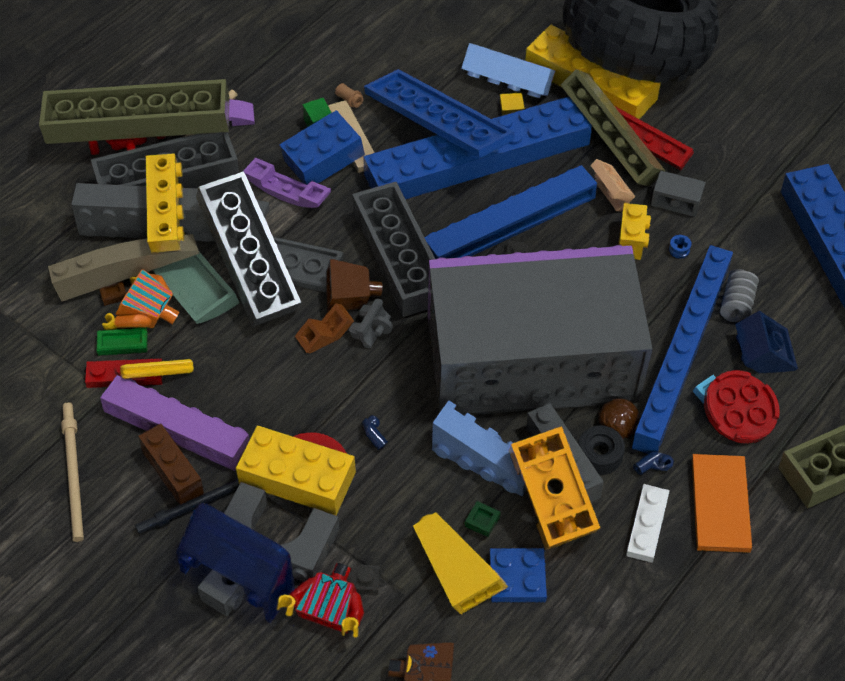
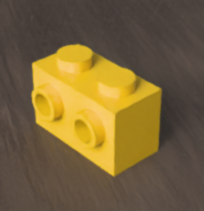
M624 203L619 245H632L634 259L641 260L643 247L648 248L649 234L645 233V229L649 230L651 216L647 215V205Z

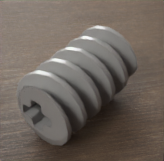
M742 269L730 271L720 309L721 316L730 322H738L751 315V308H753V301L759 279L755 274Z

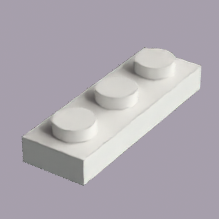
M646 484L643 485L627 550V557L653 563L670 490Z

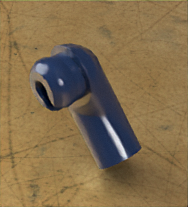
M371 415L368 419L365 418L362 421L361 425L367 438L377 450H380L388 441L377 429L380 425L378 418Z
M651 452L636 462L633 467L639 475H642L649 469L667 471L673 466L674 460L670 455Z

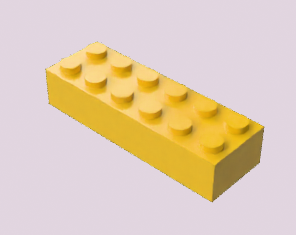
M550 25L526 48L525 61L556 70L552 80L553 83L561 86L576 69L588 73L614 106L638 119L658 100L660 83L628 78L590 62L581 55L579 50L571 46L568 41L569 36L565 34V31L553 25Z

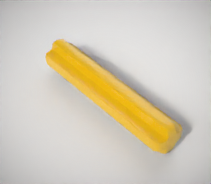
M191 359L126 364L121 366L120 372L123 379L190 373L193 372L194 367Z

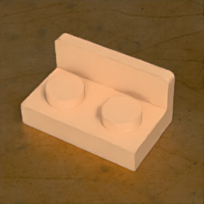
M596 159L591 164V167L596 172L594 175L596 177L595 181L615 210L621 212L624 203H630L635 196L612 165Z

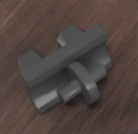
M375 299L372 305H363L360 310L362 322L352 323L349 328L352 338L361 340L364 348L371 349L378 336L382 333L389 334L393 329V324L389 321L391 316L384 310L381 299Z

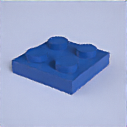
M490 548V567L508 586V588L492 596L491 602H546L544 548Z

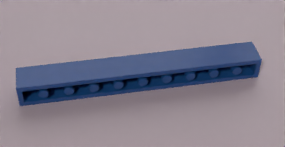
M712 245L709 246L636 429L632 446L634 450L646 454L659 452L728 273L733 255L732 251Z

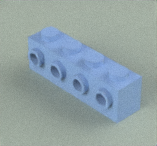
M469 43L462 69L467 70V75L480 78V75L488 77L487 82L499 85L501 81L508 84L507 88L520 92V88L528 90L527 95L540 98L541 95L548 96L556 71Z

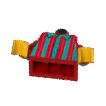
M336 563L331 576L318 572L315 577L307 579L289 595L280 596L276 608L279 610L281 607H287L286 615L291 616L294 607H296L295 611L300 618L340 631L343 636L348 634L349 630H352L353 637L355 638L358 637V627L364 616L361 595L357 592L354 584L347 582L351 568L341 563Z

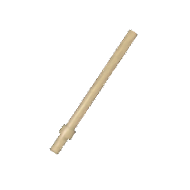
M64 403L62 405L63 420L61 428L62 433L65 435L73 541L80 542L84 540L75 438L77 421L74 419L73 404Z

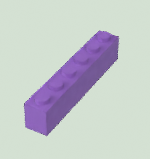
M117 375L100 397L104 412L145 431L161 423L176 445L233 471L236 470L250 441L249 434L240 427L234 428L225 424L220 418H212L205 415L195 407H187L175 398H167L153 388L140 386L130 378L123 379Z

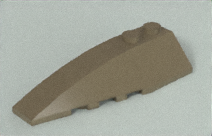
M193 234L184 235V241H180L181 250L151 253L146 238L97 249L50 265L48 268L52 284L61 302L137 276L142 269L148 272L200 253Z

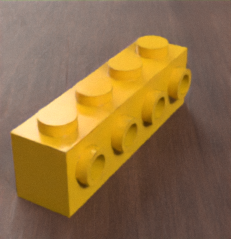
M175 154L146 156L147 242L151 253L181 250L180 241H184L183 226L180 227V220L184 219L183 205H179V198H183L182 183L179 184L178 178L183 176L182 164L181 162L177 163Z

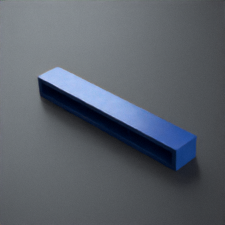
M581 165L574 169H569L555 178H550L542 184L530 187L526 191L511 196L505 201L491 205L481 212L471 214L467 218L457 223H452L442 230L432 232L424 238L435 259L473 256L595 199L597 182Z

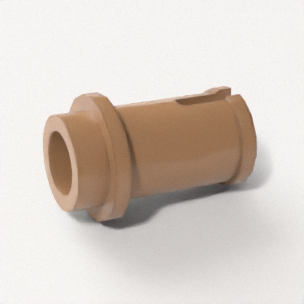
M344 83L337 86L335 94L346 100L350 107H359L362 104L363 96L361 92L352 90Z

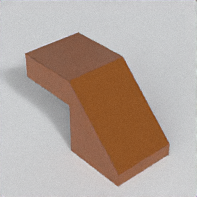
M335 303L322 321L308 319L295 337L306 353L310 354L340 339L354 320L342 304Z

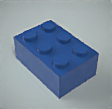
M337 110L279 144L285 163L302 183L306 185L311 181L320 183L365 155L361 137Z

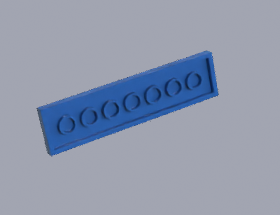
M399 69L364 86L366 95L478 158L486 156L488 153L503 147L515 139L514 131Z

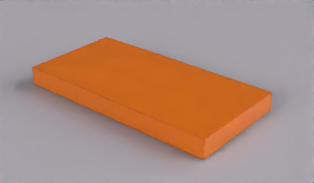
M693 454L692 475L697 550L751 553L752 540L745 456Z

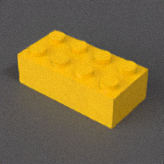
M257 425L236 467L239 484L242 482L265 490V493L337 515L356 473L355 456Z

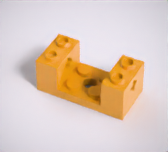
M562 426L510 445L508 451L517 475L521 474L539 521L536 526L545 550L595 533L600 529ZM552 479L559 480L563 486L562 492L559 494L551 493L547 487L548 482Z

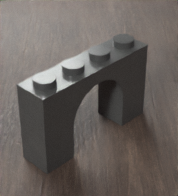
M241 482L213 534L215 546L223 553H226L232 547L252 560L266 565L270 570L291 574L293 578L299 581H306L310 577H315L320 571L340 530L339 517L314 508L303 531L296 539L282 545L265 543L254 533L255 526L267 505L265 490Z

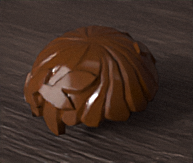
M618 398L607 402L600 408L598 421L601 426H607L616 430L624 439L630 438L631 435L635 434L640 422L638 409L632 402Z

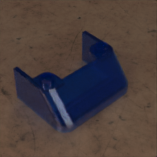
M200 503L196 507L176 550L181 572L186 574L191 567L198 568L202 563L244 587L248 603L256 608L263 607L265 619L271 623L279 612L276 609L279 597L289 595L295 589L289 552L278 543L208 504Z

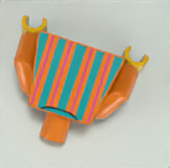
M142 269L139 275L130 278L132 286L119 305L116 312L118 316L115 318L113 314L108 313L105 315L108 323H102L104 330H116L117 328L127 327L154 328L159 318L173 325L180 312L168 306L173 293L163 277L150 274Z

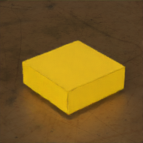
M522 93L500 94L502 116L524 110Z

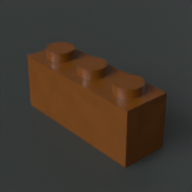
M161 423L138 436L143 454L179 505L204 494L200 476Z

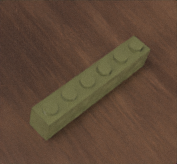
M576 69L561 84L637 184L650 187L658 179L660 171L665 172L661 164L588 73Z

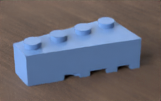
M448 400L433 422L432 451L441 458H448L456 462L465 470H471L479 474L486 481H493L503 486L510 493H517L523 496L527 489L521 474L517 475L508 451L513 442H503L498 432L492 428L488 430L483 429L474 422L476 420L475 417L469 413L465 416L455 410L456 405Z

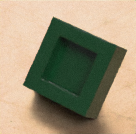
M477 501L465 520V527L489 538L500 518L501 512Z

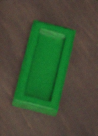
M147 328L97 331L98 356L148 353Z

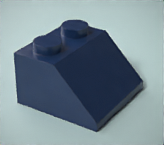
M761 311L735 324L737 330L736 338L742 350L741 359L746 367L758 373L789 372L798 369L787 328Z

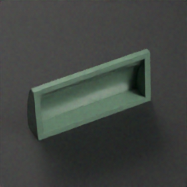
M201 253L152 270L154 274L163 277L175 299L196 324L211 320L239 304L234 291Z

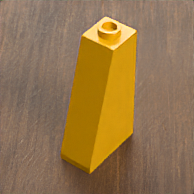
M436 512L425 515L418 523L413 525L452 607L460 614L508 588L506 582Z

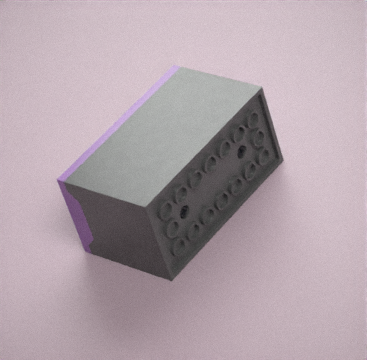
M632 245L538 251L533 253L516 252L505 255L490 254L477 257L464 256L461 258L429 260L428 324L439 413L448 400L456 405L455 410L464 416L467 413L478 415L529 411L551 403L555 409L604 405L618 398L626 399L632 403L640 401L652 353V344Z

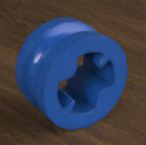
M684 235L672 237L669 246L670 254L680 259L689 255L691 240Z

